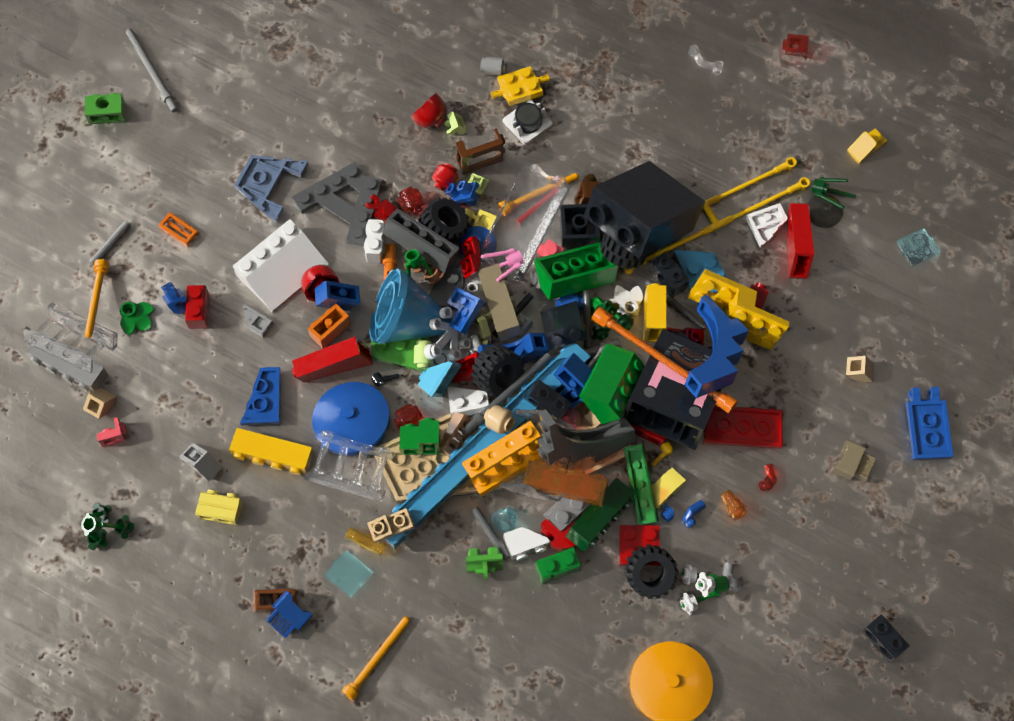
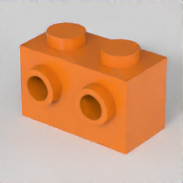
M337 304L333 305L308 328L310 337L322 349L325 348L351 325L349 315Z

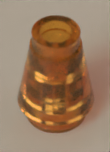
M726 490L721 494L729 517L738 520L747 513L746 505L731 490Z

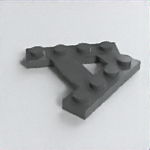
M353 162L292 196V200L301 214L317 205H321L350 224L346 243L364 247V242L367 238L366 224L369 219L373 218L375 211L374 209H368L365 204L367 202L374 204V201L370 198L372 194L379 197L382 179L365 176L358 165ZM349 187L354 188L359 192L356 206L354 207L338 197L337 194Z

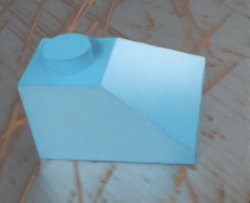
M449 361L430 367L421 373L418 385L430 396L442 397L462 364Z

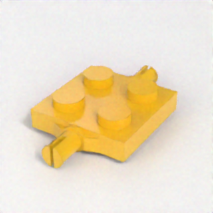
M531 66L497 77L500 89L490 92L491 97L495 99L503 96L509 106L543 96L540 84L549 82L550 78L548 74L537 77Z

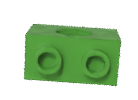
M111 93L109 95L93 94L85 96V117L88 123L125 122V101L122 94Z

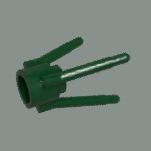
M820 177L819 179L815 178L811 192L815 193V197L822 198L841 209H845V206L823 194L832 192L847 197H856L855 194L829 188L830 184L826 183L848 182V179Z

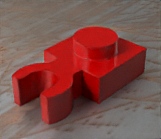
M372 194L370 198L374 201V204L367 202L365 206L368 209L376 210L374 216L383 220L386 224L387 218L397 207L386 199L380 202L379 197Z

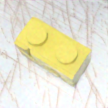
M207 490V492L200 493L195 515L198 519L238 525L243 502L236 494L227 493L224 496L219 495L217 491Z

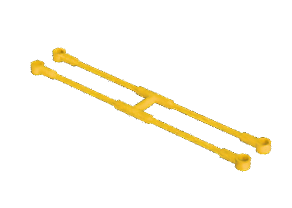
M789 157L785 163L774 167L773 170L723 194L715 195L705 200L706 202L702 210H704L712 224L689 237L647 256L643 265L665 252L701 235L709 234L778 198L792 194L800 189H808L809 179L803 177L798 183L788 187L785 191L735 215H729L718 220L710 207L711 205L773 174H778L787 169L793 170L797 161L795 158ZM635 267L633 269L623 268L626 274H632L634 269H636Z

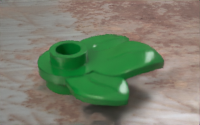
M125 302L120 308V315L122 316L120 326L123 332L131 335L135 329L140 331L150 330L151 320L148 315L153 312L154 308L146 302L138 304ZM128 310H133L132 313L127 314Z

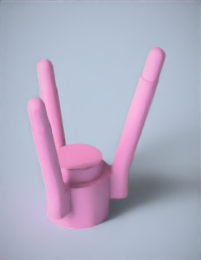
M511 248L506 251L481 255L482 259L508 255L505 257L506 261L499 264V266L502 268L508 265L511 268L496 279L497 282L520 268L521 264L524 263L519 249L514 251Z

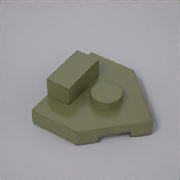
M486 306L480 309L473 323L480 337L483 338L481 340L482 344L491 345L492 330L489 322H492L493 319L491 312Z

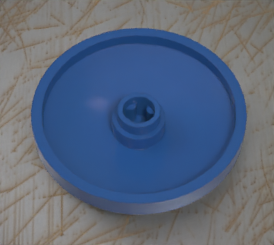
M347 382L328 390L317 402L312 416L313 430L319 442L327 450L343 456L359 455L373 449L385 437L390 425V410L384 396L373 386L361 382Z

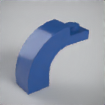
M528 333L516 342L503 345L520 356L524 364L540 358L549 351L544 333ZM481 344L478 347V352L485 351L486 347H491L492 345Z

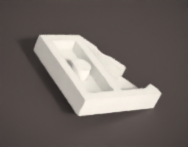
M780 203L746 215V220L760 248L788 220Z
M447 387L451 417L453 412L467 416L474 415L477 412L480 413L489 405L488 394L485 391Z

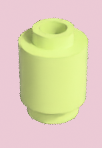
M416 341L414 346V365L418 369H428L429 366L433 365V359H427L424 354L425 346L432 344L431 341Z

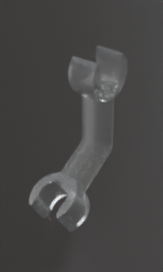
M696 44L690 46L691 50L688 52L699 67L710 69L715 74H721L722 69H717L716 66L722 67V61H715L714 63L703 61L698 46Z

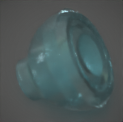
M512 507L498 509L491 515L492 524L502 533L515 530L517 527V512Z

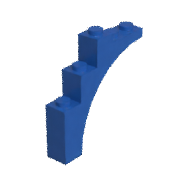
M708 295L701 297L697 312L704 319L710 331L713 342L712 355L701 366L689 372L684 384L696 398L733 384L738 372L734 365L738 364L744 351L739 345L744 343L749 331L738 318L731 320Z

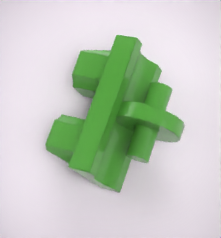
M498 547L488 548V555H480V549L477 548L469 549L468 556H466L467 572L483 574L484 579H488V573H496L495 570H503V555L500 554Z

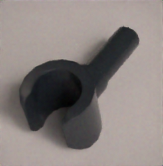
M380 372L372 375L371 380L375 386L379 387L386 381L400 377L399 374L382 377Z

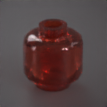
M410 186L399 192L398 202L404 213L415 215L422 211L421 207L425 204V201L417 188Z
M408 403L395 411L396 418L393 421L398 430H400V426H405L406 424L419 426V420L423 418V415L417 405L413 406Z

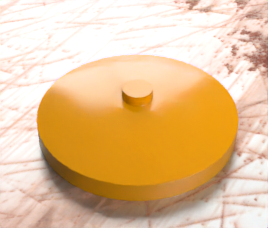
M661 642L647 648L636 660L630 675V690L638 709L652 721H693L706 709L710 702L713 691V678L707 662L695 649L679 642Z

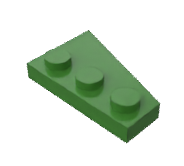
M425 337L384 344L371 340V357L375 360L423 372L427 369H418L414 365V346L416 341H429V338Z

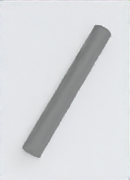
M126 220L90 259L89 263L93 267L95 261L101 259L129 228L130 224Z

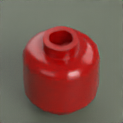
M448 163L439 164L432 175V180L435 182L434 186L443 191L451 183L455 184L459 178L458 170Z

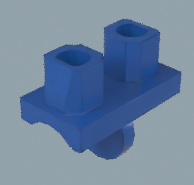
M465 180L461 181L458 186L451 183L447 187L446 194L456 204L465 202L467 205L472 206L477 203L478 194L475 191L479 188L480 184L477 182L468 183Z
M172 282L163 285L161 288L165 295L162 298L169 309L175 314L185 312L187 300L179 288L176 289Z

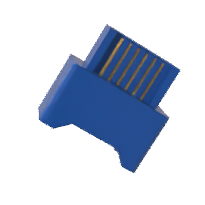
M285 591L272 605L275 610L265 621L286 638L294 628L300 630L313 615L308 611H302L292 601V595Z

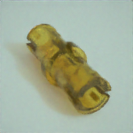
M349 527L345 534V539L379 556L382 555L386 544L379 541L374 542L370 534L366 533L365 535L353 527Z

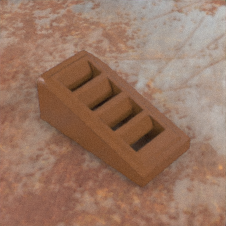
M296 589L254 590L253 612L274 611L275 609L272 605L277 601V595L281 596L285 591L292 595V601L296 604ZM269 595H272V605H269ZM260 596L264 597V606H260Z

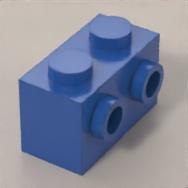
M324 281L315 288L316 306L331 308L337 304L342 310L350 311L360 304L359 286Z

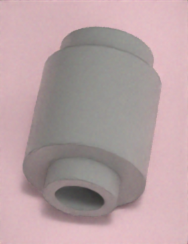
M487 56L481 59V72L496 76L506 73L507 62H504V58Z

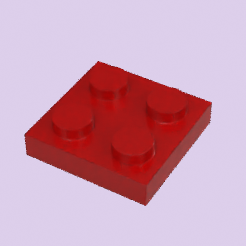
M620 525L619 566L628 564V556L631 557L633 555L631 552L633 550L638 551L640 546L646 547V544H651L652 546L657 545L660 547V526ZM650 561L644 566L659 567L660 563L658 561Z

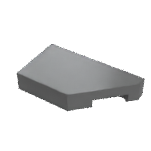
M245 303L243 307L247 328L263 338L273 326L274 321Z

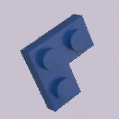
M456 287L447 302L448 305L458 309L449 326L466 335L484 301Z

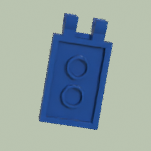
M931 387L930 390H927L928 399L923 400L920 397V388H912L911 391H908L911 402L906 403L913 460L954 457L946 400H940L939 387Z

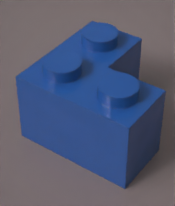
M575 353L566 358L553 374L564 385L559 394L571 402L569 410L582 402L579 395L592 372V369Z

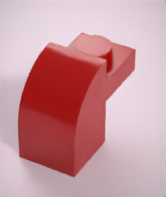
M547 519L541 523V534L549 540L552 539L549 547L551 550L559 553L572 547L574 549L577 548L574 543L565 537L574 524L573 521L562 531L557 529Z

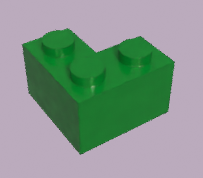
M424 418V420H419V426L415 424L400 426V455H440L439 420Z

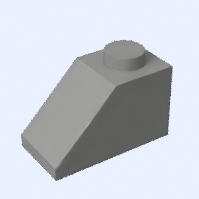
M194 443L179 456L207 481L215 478L222 468L209 452Z

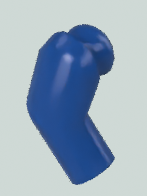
M702 500L688 507L683 517V523L688 528L696 524V520L693 517L706 508Z

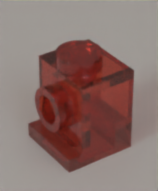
M788 34L787 39H783L782 45L785 55L807 58L809 36ZM793 45H798L799 48H798V49H795V48H792V46H793Z

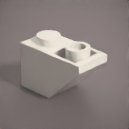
M524 527L503 534L511 560L517 559V561H521L533 552H536V554L542 553L547 550L550 544L547 537Z

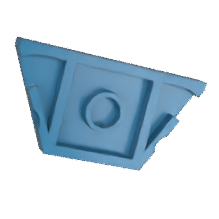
M674 250L673 252L680 269L690 279L688 284L690 290L705 269L726 277L715 253ZM715 289L710 290V292H713V293L718 292V291L715 290Z

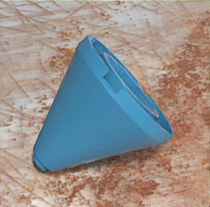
M397 268L390 271L375 300L378 306L376 313L372 312L369 334L370 339L379 344L443 335L446 331L432 330L429 325L430 320L440 318L442 322L451 323L452 319H442L439 313L442 307L404 270Z

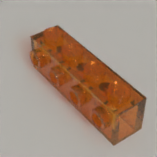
M529 460L523 480L524 488L603 506L608 487V479H605L604 475L597 473L589 475L585 474V471L581 469H573L572 471L565 469L566 467L560 464L551 466L547 465L543 460Z

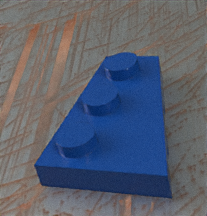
M280 367L260 368L250 400L246 405V411L240 421L241 426L280 424Z

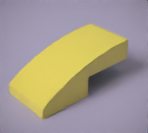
M674 468L668 470L652 485L657 509H660L671 495L675 496L687 482Z

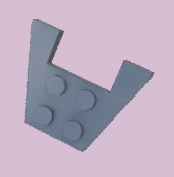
M251 155L234 186L236 190L273 222L277 223L284 208L277 203L269 201L270 195L284 171L302 178L309 164L306 160L292 161V159L287 158L279 160L274 159V157Z

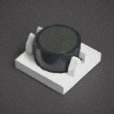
M532 100L519 105L516 110L503 118V123L524 146H527L553 127V123L547 117L545 108L541 109L540 103L535 104Z

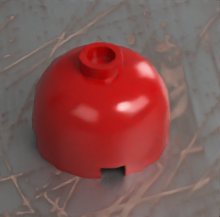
M435 93L415 111L411 118L420 127L431 128L434 125L438 127L444 121L442 117L446 113L445 102Z
M319 264L310 267L304 272L301 286L308 300L315 302V288L322 284V282L332 281L340 283L337 274L332 268Z

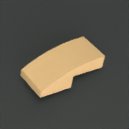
M407 508L389 516L384 515L367 523L374 542L415 528Z

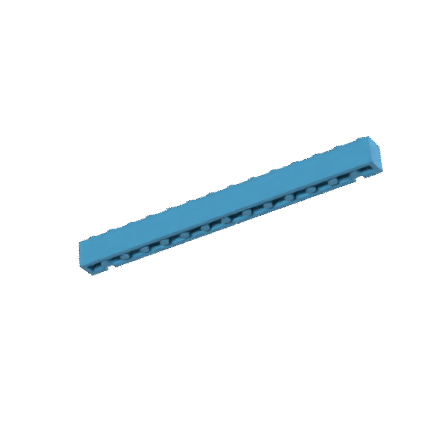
M576 343L565 345L560 350V354L556 358L552 357L546 364L547 367L543 371L540 369L535 373L533 380L529 384L526 382L519 389L520 392L516 396H511L506 401L504 408L510 410L515 419L512 429L504 434H499L488 429L485 422L481 424L478 432L474 436L470 435L464 441L465 445L461 449H455L446 463H440L435 469L436 472L432 476L428 475L421 482L422 486L417 490L413 489L407 495L408 499L403 504H397L392 510V514L402 509H409L415 528L385 540L396 549L470 478L462 462L523 426L540 411L523 399L534 382L541 380L559 393L564 385L553 374L560 364L572 353H575L588 365L590 355Z

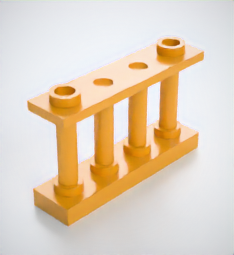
M531 421L462 462L463 467L471 478V482L481 497L542 460L537 451L539 448L537 439L541 438V435Z

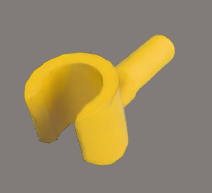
M669 442L660 446L662 453L651 463L653 467L664 457L672 454L673 449Z

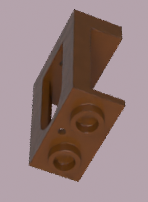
M497 128L494 129V141L466 150L462 140L455 143L456 161L462 175L503 161L505 139L502 134H499ZM493 151L497 153L495 157L469 165L470 159Z

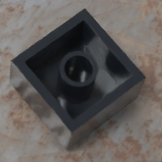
M588 204L560 205L561 247L576 248L599 242V228L583 217Z

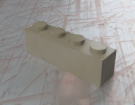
M498 263L478 270V275L499 340L503 341L522 335L520 327H523L520 315L516 316L515 314L518 308L515 300L511 301L510 299L513 293L510 284H505L508 278L505 277L499 282L496 281L498 277L505 273V269L501 270Z

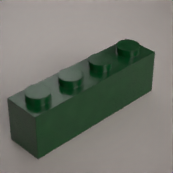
M616 477L571 526L565 537L583 552L589 546L593 548L600 540L598 536L600 534L604 536L611 526L609 524L611 521L615 523L622 515L620 511L623 508L627 510L633 503L631 498L635 492Z

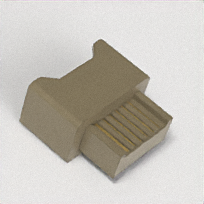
M847 439L842 448L844 451L843 458L840 463L836 464L832 472L848 480L855 477L865 482L876 458L864 453L865 447Z

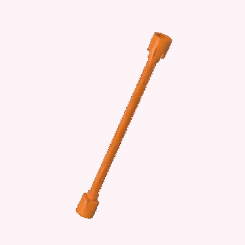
M599 307L592 316L594 322L604 328L606 326L613 328L617 333L619 332V334L629 339L633 344L635 343V345L645 350L649 355L655 357V359L687 379L689 374L687 370L620 326V324L612 319L613 315L602 307ZM718 391L709 393V396L711 395L714 398L713 400L717 402L716 405L728 414L734 410L738 403V400L726 392L723 394Z

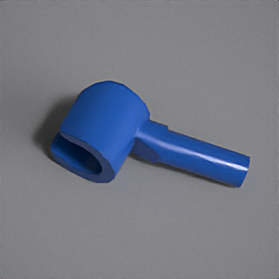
M665 502L662 506L664 511L661 513V516L666 522H669L674 518V510L668 507Z

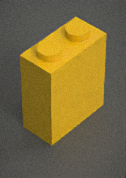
M653 283L646 287L643 299L644 342H656L662 329L666 330V286L659 283Z

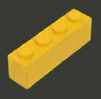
M236 428L229 448L231 454L237 460H252V463L263 466V464L271 465V468L280 471L283 468L290 470L289 472L294 475H301V473L307 475L314 454L312 447Z

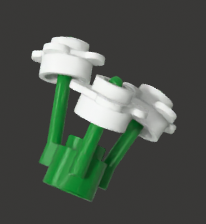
M686 564L685 568H682L681 571L683 583L690 585V583H695L696 578H699L696 582V589L701 591L703 596L695 598L693 594L688 595L684 593L680 601L682 609L687 611L688 615H692V611L698 609V602L711 597H717L721 592H726L728 583L725 576L709 575L705 572L697 573L696 567Z

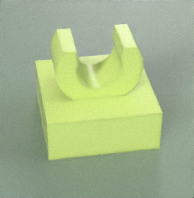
M453 111L447 115L449 120L444 122V126H451L446 131L449 135H454L456 132L463 135L467 132L462 116Z
M472 173L468 183L477 182L480 184L475 192L478 194V197L482 198L489 184V179Z

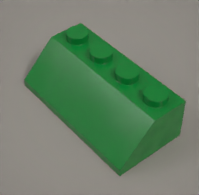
M600 242L534 259L540 288L549 300L615 282L618 266L607 261V258L603 257V253L600 251Z
M612 344L605 345L579 395L601 424L621 418L645 365L635 352Z

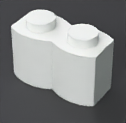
M369 219L366 224L367 238L364 242V250L368 263H381L383 261V245L386 240V235L383 234L385 228L383 220Z

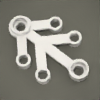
M444 307L440 309L439 313L442 319H453L457 312L452 311L450 307ZM440 318L430 320L429 325L432 330L439 329L446 332L436 343L425 346L424 354L429 360L439 358L442 354V348L450 340L449 358L451 361L460 360L462 355L458 349V344L462 350L471 347V340L467 338V333L466 335L460 333V340L458 342V331L449 326L450 323L442 322Z

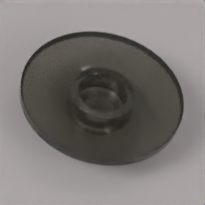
M823 194L841 204L835 197L828 194ZM815 196L808 202L810 221L814 225L821 228H830L840 222L843 216V209Z

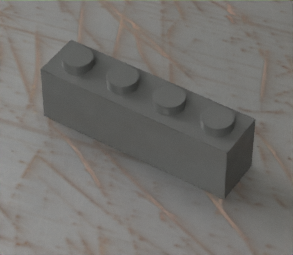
M398 208L386 220L383 231L384 235L408 250H418L420 256L424 257L426 262L445 273L455 263L459 247Z

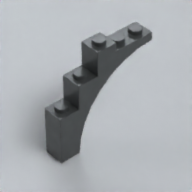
M546 409L539 412L540 422L538 424L543 433L541 434L542 437L537 439L539 445L537 451L540 457L546 459L549 464L563 457L569 458L574 464L586 456L588 458L592 457L595 463L636 441L635 430L624 416L619 420L600 427L572 430L557 425Z

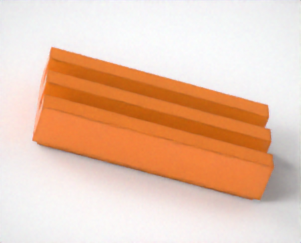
M171 212L158 225L161 230L186 247H189L190 242L195 240L194 237L199 235L198 230ZM171 218L172 220L177 222L179 225L190 231L191 234L189 235L187 232H185L184 230L170 222L169 219ZM165 224L176 230L178 233H180L187 239H184L183 237L169 229L167 226H165Z

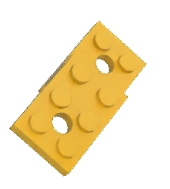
M707 269L703 271L689 292L688 299L698 303L702 296L708 295L731 320L738 318L749 330L745 340L768 350L774 347L789 327V321L755 307L757 291ZM715 289V290H717L718 292L713 293V292H710V290Z

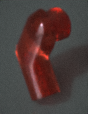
M774 464L764 466L766 477L764 481L759 482L761 491H770L777 482Z

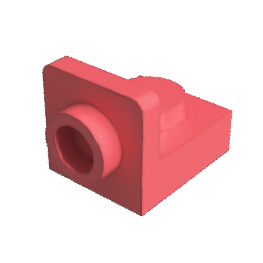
M118 417L114 418L115 429H104L101 433L96 434L98 442L102 447L126 441L124 435L127 433L126 425L124 422L121 423Z

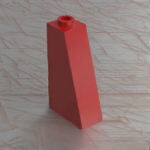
M790 203L787 213L789 278L808 279L814 257L809 205Z
M352 337L292 360V373L295 378L305 383L372 365L373 361L369 347L357 337Z

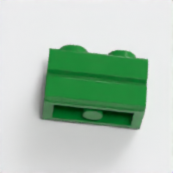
M574 547L535 562V567L542 584L569 575V572L580 571L581 567Z

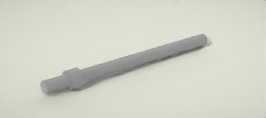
M128 29L126 34L161 92L162 100L164 103H167L172 113L177 112L178 107L173 101V95L166 89L133 30Z

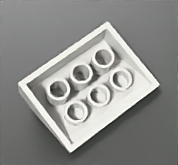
M289 219L235 263L233 269L236 276L273 313L302 289L301 279L307 269L319 264L329 266V263L307 236Z

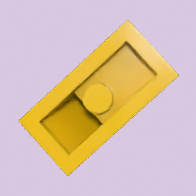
M875 128L869 133L865 131L847 151L858 163H861L886 145L887 140Z

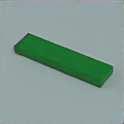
M644 444L624 447L631 489L635 492L633 500L638 525L659 522Z

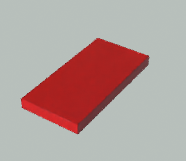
M715 405L704 429V443L782 449L783 410L735 407L728 414Z

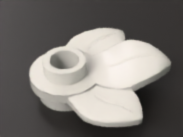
M617 285L614 290V299H610V301L619 304L620 307L617 313H622V315L632 314V318H634L639 313V304L643 300V294L639 286H635L629 292ZM630 307L633 309V311L629 312L627 311V308Z

